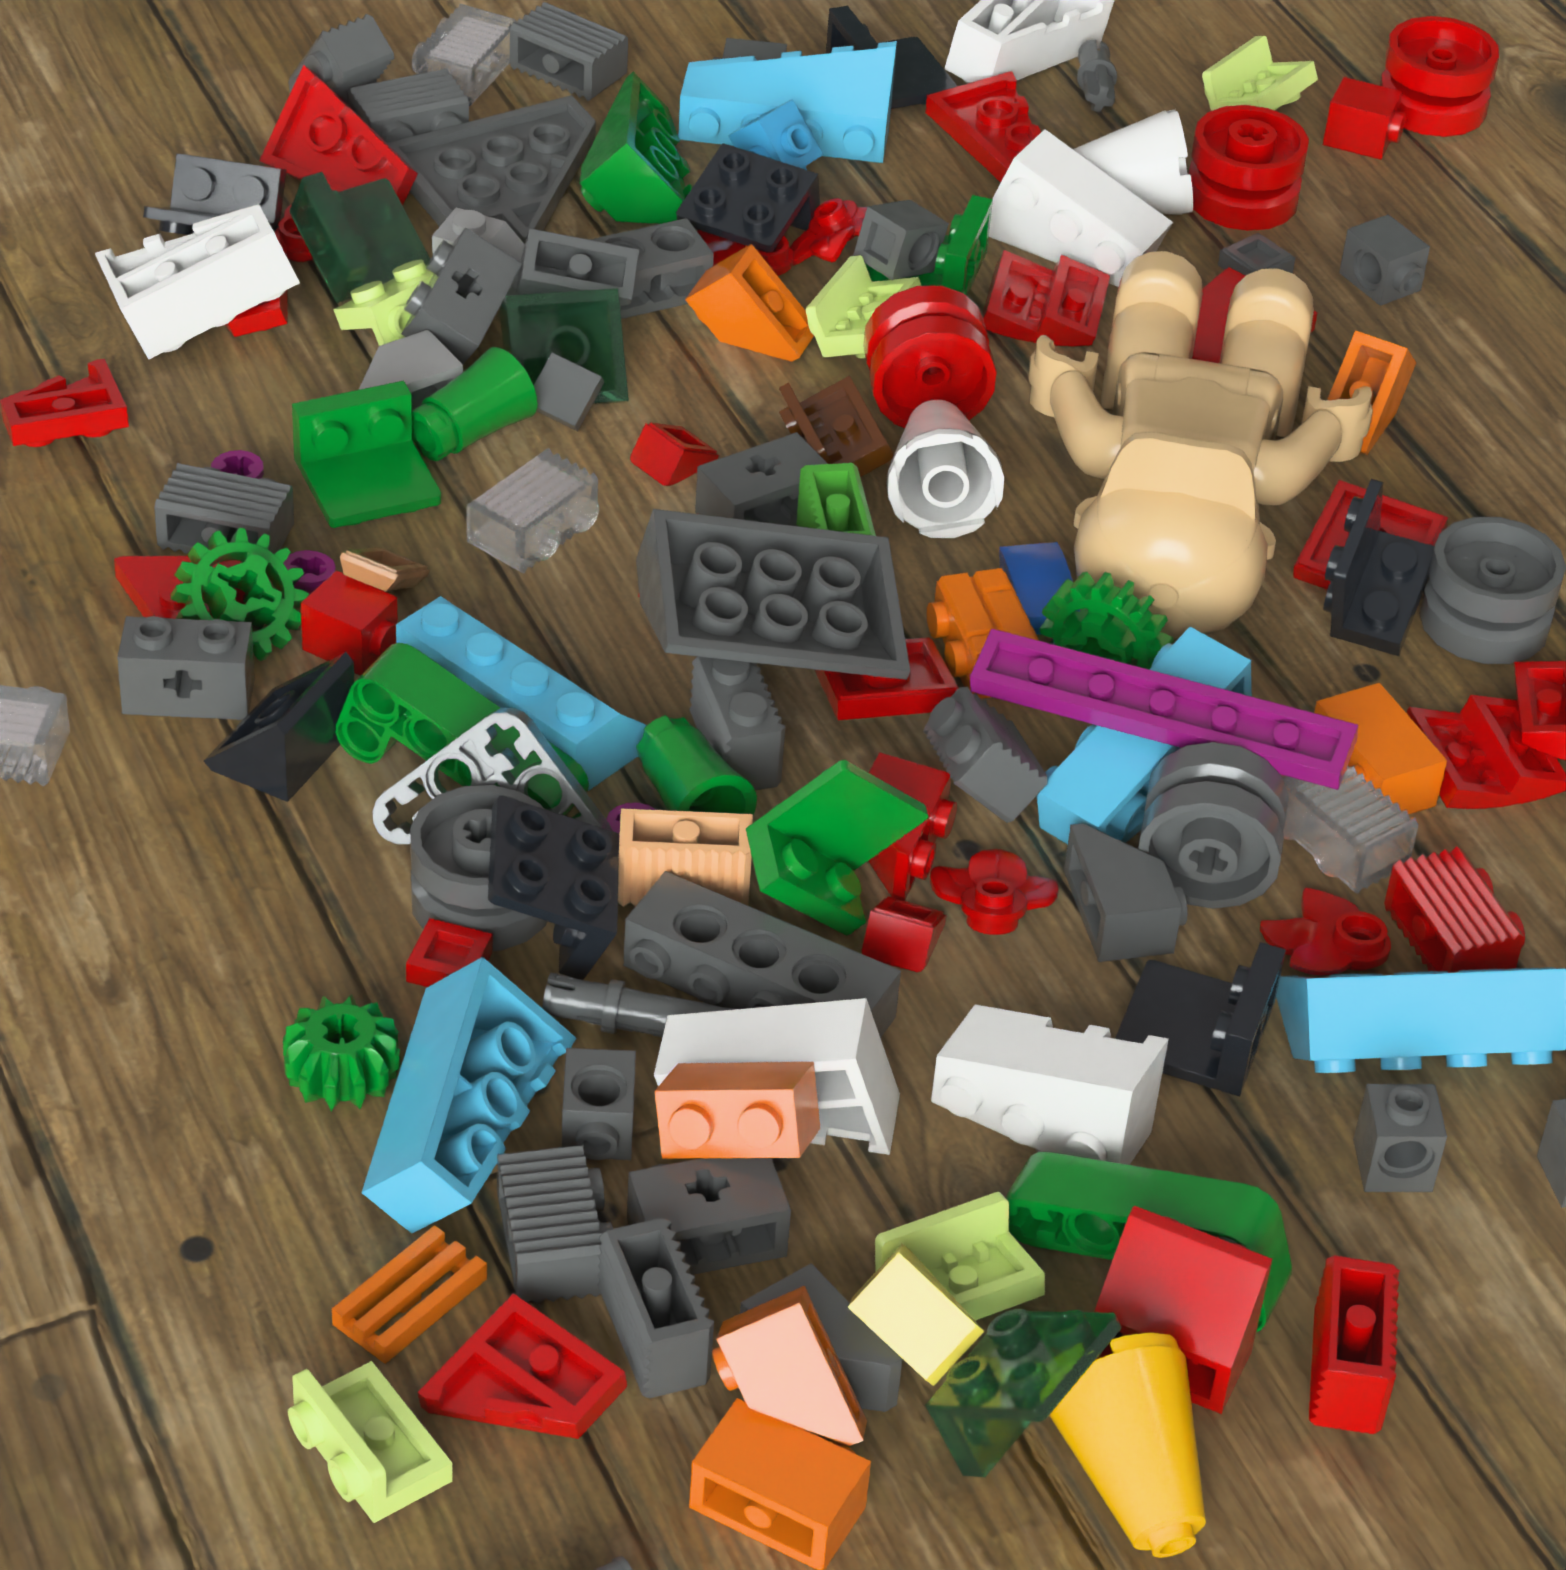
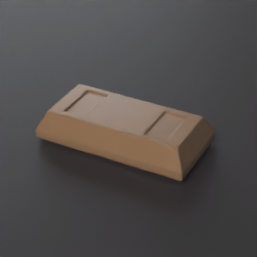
M380 547L346 550L340 556L345 576L385 592L413 588L425 579L430 571L423 564Z

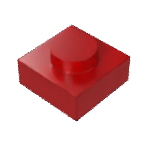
M429 918L406 962V982L429 987L481 957L489 961L493 952V934Z

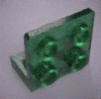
M323 172L302 178L289 213L336 303L352 299L350 292L359 286L374 281H382V284L394 279L392 271L405 263L422 259L425 266H427L430 257L388 179H380L337 192L331 189Z
M1013 1309L1002 1313L989 1324L987 1334L964 1360L958 1362L949 1370L946 1375V1381L925 1404L963 1476L986 1477L1031 1422H1041L1052 1413L1121 1330L1122 1326L1115 1313L1082 1312L1080 1310L1045 1312Z

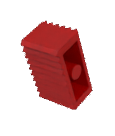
M1456 846L1452 851L1444 849L1440 854L1433 852L1428 857L1422 854L1416 860L1410 857L1405 863L1398 860L1393 865L1384 901L1385 909L1390 911L1392 920L1397 921L1398 929L1403 930L1404 938L1408 937L1410 946L1415 947L1416 955H1421L1422 964H1427L1428 971L1455 973L1459 972V970L1516 968L1521 949L1525 944V930L1522 921L1515 912H1506L1494 895L1492 881L1488 873L1483 868H1475L1461 848Z
M1335 1255L1326 1259L1321 1286L1319 1287V1296H1317V1303L1314 1308L1308 1420L1315 1426L1376 1434L1382 1430L1396 1378L1395 1368L1397 1364L1395 1361L1397 1354L1395 1347L1398 1340L1396 1338L1398 1315L1396 1313L1399 1306L1397 1303L1399 1296L1397 1290L1400 1270L1393 1264Z

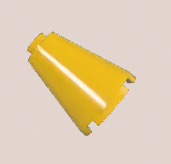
M1151 1332L1126 1335L1109 1340L1113 1354L1089 1362L1085 1350L1070 1356L1047 1374L1040 1384V1392L1046 1412L1133 1547L1138 1550H1151L1154 1557H1169L1191 1548L1196 1543L1195 1534L1206 1524L1187 1362L1176 1339L1171 1335Z

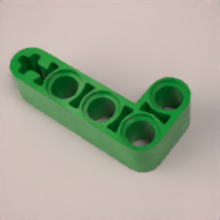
M395 643L390 645L351 686L336 723L335 732L343 749L353 758L365 763L372 764L378 762L397 741L424 760H428L487 715L500 709V707L416 648L408 644ZM497 723L493 725L498 734L491 741L493 747L498 752L508 747L520 761L515 768L510 770L516 779L528 766L541 760L535 751L525 760L521 757L514 746V742L520 737L518 730L514 726L503 730ZM550 743L587 793L589 781L581 765ZM447 759L440 764L439 770L461 786L471 785L472 775L464 762L457 759ZM537 774L528 783L529 797L540 803L543 808H553L560 803L562 789L554 777L547 774ZM572 804L563 815L567 816L575 805Z
M1037 1152L1029 1157L1005 1196L1009 1202V1232L1016 1240L1034 1247L1113 1260L1128 1216L1135 1205L1158 1215L1173 1218L1181 1224L1225 1241L1240 1244L1251 1251L1272 1258L1256 1332L1261 1331L1266 1325L1292 1275V1263L1279 1206L1268 1193L1248 1184L1053 1152Z

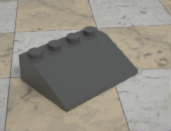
M653 509L636 558L640 604L665 653L907 680L910 674V666L888 537Z

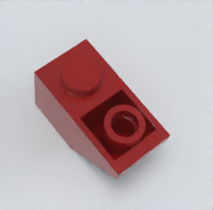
M879 752L868 773L925 804L928 813L926 821L868 861L890 896L905 901L916 878L927 879L936 854L935 841L937 837L946 839L949 836L957 812V802L949 800L951 778L948 772Z

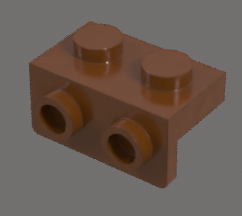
M850 375L802 402H799L789 382L779 387L788 404V407L779 411V414L790 434L797 432L802 438L805 437L806 442L827 464L853 463L858 467L861 477L893 459V452Z

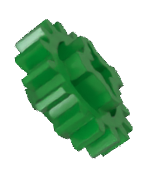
M238 528L231 542L228 543L220 530L216 531L208 540V548L197 542L187 554L191 562L182 561L174 574L184 583L176 585L171 592V600L185 603L186 605L175 619H219L235 622H252V625L259 628L266 624L268 625L267 627L252 632L253 653L259 661L266 660L272 652L271 643L282 650L292 639L289 630H297L301 625V613L295 610V608L301 607V602L309 596V593L301 589H294V585L304 575L302 568L287 570L283 563L291 551L287 547L275 554L267 550L270 536L265 533L253 544L248 542L245 528ZM229 560L241 561L240 564L229 568L219 564ZM269 579H270L271 582L273 583L275 589L272 588V585H271ZM234 588L241 589L243 592H245L243 596V602L245 604H241L235 600L236 590ZM204 603L208 605L212 616L207 611Z
M1082 572L1075 583L1069 579L1065 580L1042 610V614L1047 619L1039 630L1041 634L1053 638L1049 644L1148 670L1151 668L1153 660L1160 649L1168 643H1173L1172 636L1160 632L1168 621L1166 615H1152L1149 610L1155 599L1151 595L1144 596L1141 599L1133 595L1134 582L1130 580L1122 588L1114 586L1112 575L1108 572H1104L1097 583H1095L1088 572Z

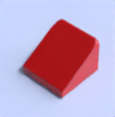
M650 422V424L645 423L631 453L630 460L635 466L660 484L671 486L696 474L698 466L717 460L719 455L715 449L683 426Z
M888 896L870 911L861 949L862 954L885 964L914 972H922L927 966L945 926L947 915L943 911Z

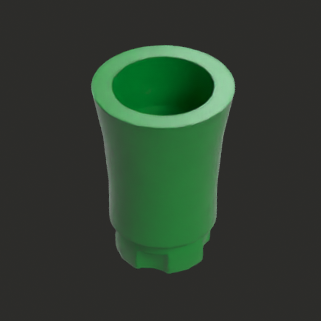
M499 347L489 348L467 370L443 388L426 397L422 401L421 406L412 411V441L416 443L425 457L432 461H439L450 453L457 454L478 440L506 426L534 416L537 411L538 402L534 385L521 363L508 351Z
M664 715L653 720L644 728L643 738L636 745L638 757L642 762L645 774L657 789L668 811L753 814L754 816L757 806V795L752 784L731 768L713 749L703 733L693 727L686 718L673 719Z

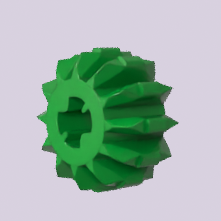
M352 994L344 1003L333 1004L323 996L318 1010L299 1008L297 1018L294 1021L295 1024L286 1027V1035L283 1037L285 1075L289 1080V1086L299 1087L305 1103L325 1098L331 1112L340 1101H350L361 1109L366 1095L384 1097L389 1080L397 1078V1070L400 1068L398 1030L395 1027L394 1019L383 1017L378 1002L359 1007Z

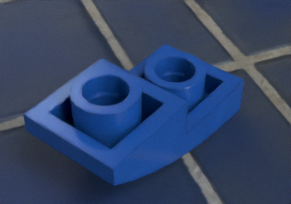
M1058 542L999 547L1000 568L1006 572L1035 633L1043 635L1039 630L1047 619L1042 614L1043 608L1065 580L1069 579L1073 582L1064 554Z

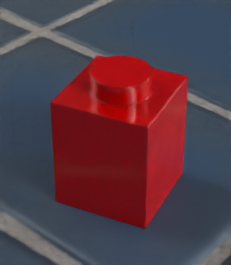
M1343 77L1330 101L1323 145L1382 160L1390 142L1399 143L1403 133L1406 113L1399 112L1403 91Z
M336 570L301 602L302 650L326 661L347 652L354 661V673L361 676L390 645L396 643V624L398 623L397 597L345 576L342 572Z

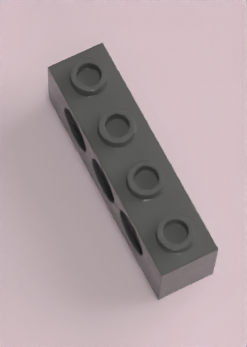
M667 871L661 875L625 919L623 966L640 973L644 977L655 979L692 995L704 1003L723 1008L747 1009L867 998L880 1038L896 1018L901 970Z

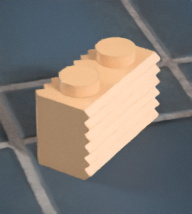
M621 809L618 903L623 907L628 903L636 906L661 875L667 871L748 906L752 855L745 828L753 823V814Z

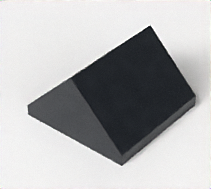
M344 652L273 688L204 760L205 764L213 772L288 802L341 745L335 732L336 723L350 688L354 684V661L347 652Z

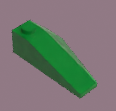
M634 71L626 77L582 164L580 185L582 187L580 190L585 200L596 211L602 212L606 210L616 222L663 224L676 221L677 210L693 188L691 184L685 186L683 180L691 171L687 161L679 156L675 148L680 140L668 107Z

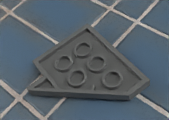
M570 95L387 144L418 173L410 193L439 227L456 207L464 210H475L485 216L506 221L525 244L529 228L543 231L595 140L596 121Z

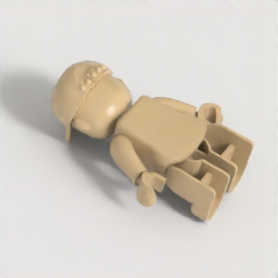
M1167 251L1148 252L1136 257L1125 267L1116 296L1112 330L1109 338L1101 405L1093 393L1099 353L1086 351L1083 362L1075 361L1065 355L1054 352V341L1046 335H1040L1036 341V349L1030 358L1028 379L1031 384L1030 404L1040 413L1055 418L1061 438L1075 465L1087 475L1105 479L1098 496L1085 499L1078 505L1075 511L1073 526L1078 529L1074 544L1077 579L1082 572H1088L1095 583H1097L1104 572H1108L1112 575L1114 586L1122 588L1128 580L1134 582L1133 595L1138 599L1151 595L1155 599L1149 608L1152 615H1166L1168 619L1160 632L1172 636L1173 640H1176L1189 627L1203 634L1223 630L1252 606L1265 578L1266 561L1273 558L1276 544L1275 536L1270 528L1260 522L1259 504L1274 506L1293 500L1309 486L1329 461L1343 462L1357 457L1362 448L1363 438L1369 431L1373 409L1371 405V387L1363 386L1357 388L1351 399L1328 401L1321 400V388L1308 386L1302 424L1292 432L1314 308L1313 296L1306 283L1295 274L1281 269H1260L1246 275L1235 286L1229 303L1220 362L1214 363L1192 359L1203 295L1202 279L1196 268L1185 258ZM1103 408L1113 410V414L1106 412ZM1276 436L1285 437L1281 440H1276Z

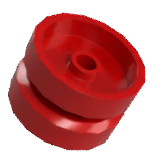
M1426 16L1411 18L1396 25L1389 34L1385 54L1386 69L1381 75L1380 86L1403 91L1399 112L1406 113L1404 129L1422 135L1448 137L1463 135L1479 128L1488 112L1491 98L1490 84L1495 79L1499 61L1498 44L1489 33L1474 24L1455 18Z
M1251 105L1224 106L1207 112L1196 124L1191 153L1193 160L1190 163L1188 173L1191 174L1193 210L1205 220L1226 228L1245 231L1266 230L1286 223L1297 211L1302 183L1301 175L1304 172L1309 138L1303 127L1289 116L1264 107Z
M915 286L893 294L875 309L867 322L863 347L870 370L869 377L872 392L880 412L895 425L905 428L914 409L930 400H945L954 404L968 420H971L985 408L995 391L997 371L980 310L964 293L944 286Z

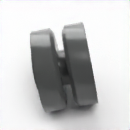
M1472 517L1454 522L1439 534L1433 550L1429 568L1430 576L1424 590L1419 612L1425 632L1438 646L1457 657L1482 664H1512L1531 658L1545 646L1550 632L1555 605L1566 570L1561 550L1547 535L1518 521L1502 517Z
M1216 742L1185 746L1165 756L1150 775L1138 849L1164 861L1174 887L1180 886L1183 889L1188 905L1215 909L1245 904L1263 895L1278 876L1289 800L1283 778L1265 758L1241 746Z
M495 785L463 786L437 795L419 809L410 827L412 914L422 929H424L429 918L491 933L493 934V951H502L527 942L542 930L548 921L492 904L488 900L492 806L497 798L503 795L540 808L543 807L540 803L520 791Z

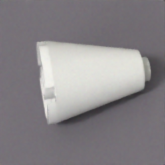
M1164 110L1073 149L1161 214L1182 215L1193 212L1191 174L1187 175L1185 157H1188L1178 111Z
M930 400L916 407L909 417L888 469L887 494L895 515L903 523L905 520L910 525L918 528L920 534L930 538H956L976 531L985 523L984 519L992 512L994 507L998 508L1003 498L1004 474L996 452L964 414L948 401Z

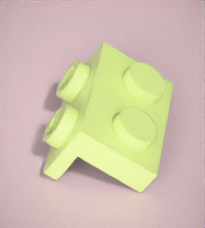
M1255 36L1205 70L1202 74L1204 91L1211 111L1224 106L1251 105L1275 111L1282 105L1298 100L1301 97L1300 92L1318 80L1314 61L1273 62L1266 36Z
M861 255L850 256L806 307L808 326L816 338L822 356L855 355L857 358H866L863 347L865 326L873 312L893 294L915 286H921L919 277L872 282L863 257Z
M420 259L395 268L392 271L394 279L382 284V281H374L355 288L350 292L353 300L333 309L341 330L372 328L379 346L404 338L405 336L401 335L411 317L410 313L403 310L404 306L419 282L423 281L428 285L434 273L427 270L424 261Z
M1000 1192L989 1194L882 1232L875 1238V1272L903 1244L912 1251L975 1321L1045 1295V1273L1009 1232V1202Z
M372 1361L324 1386L318 1383L308 1369L292 1376L294 1406L288 1409V1417L296 1437L306 1449L313 1447L318 1449L328 1463V1471L338 1493L347 1502L356 1499L373 1523L452 1482L451 1460Z

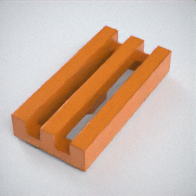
M434 1225L332 1308V1325L386 1364L487 1280V1263L477 1255L472 1260H469L466 1257V1247L456 1240L450 1245L445 1242V1232ZM449 1271H452L454 1273L437 1289H435L420 1303H418L414 1308L407 1312L411 1307H413L417 1302H419L422 1299V1293L426 1291L430 1286H432L436 1281H438ZM407 1312L380 1336L375 1334L379 1328L396 1314Z

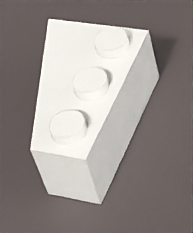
M980 0L958 20L945 70L962 78L967 84L1010 71L1013 72L1016 80L1078 57V50L1086 41L1096 39L1098 49L1115 0Z
M1044 129L1013 159L993 197L989 237L1055 263L1058 262L1061 255H1064L1110 275L1109 284L1119 287L1125 267L1138 256L1148 252H1156L1173 222Z
M259 204L194 223L192 228L193 234L164 242L161 234L144 238L143 245L145 248L119 256H115L111 248L95 253L115 299L148 359L163 352L174 351L187 340L212 327H219L229 323L236 315L264 301L274 300L280 297L287 289L300 283Z
M867 998L667 1016L654 1072L658 1086L678 1063L814 1062L820 1130L811 1143L825 1145L826 1135L869 1141L868 1152L890 1155L900 1093Z
M975 1004L937 1054L931 1102L948 1109L957 1116L968 1118L1009 1137L1019 1144L1027 1145L1040 1152H1053L1130 1165L1152 1131L1169 1038L1148 1035L1143 1044L1111 1038L1110 1029L1106 1027L1089 1025L1084 1033L1052 1028V1020L1049 1017Z

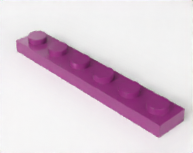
M992 628L970 675L971 692L1180 748L1210 742L1241 746L1265 758L1280 775L1336 790L1340 788L1358 737V724Z

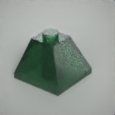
M618 288L505 296L499 307L503 349L512 354L521 363L533 385L537 381L551 353H554L603 378L604 384L593 404L629 401Z

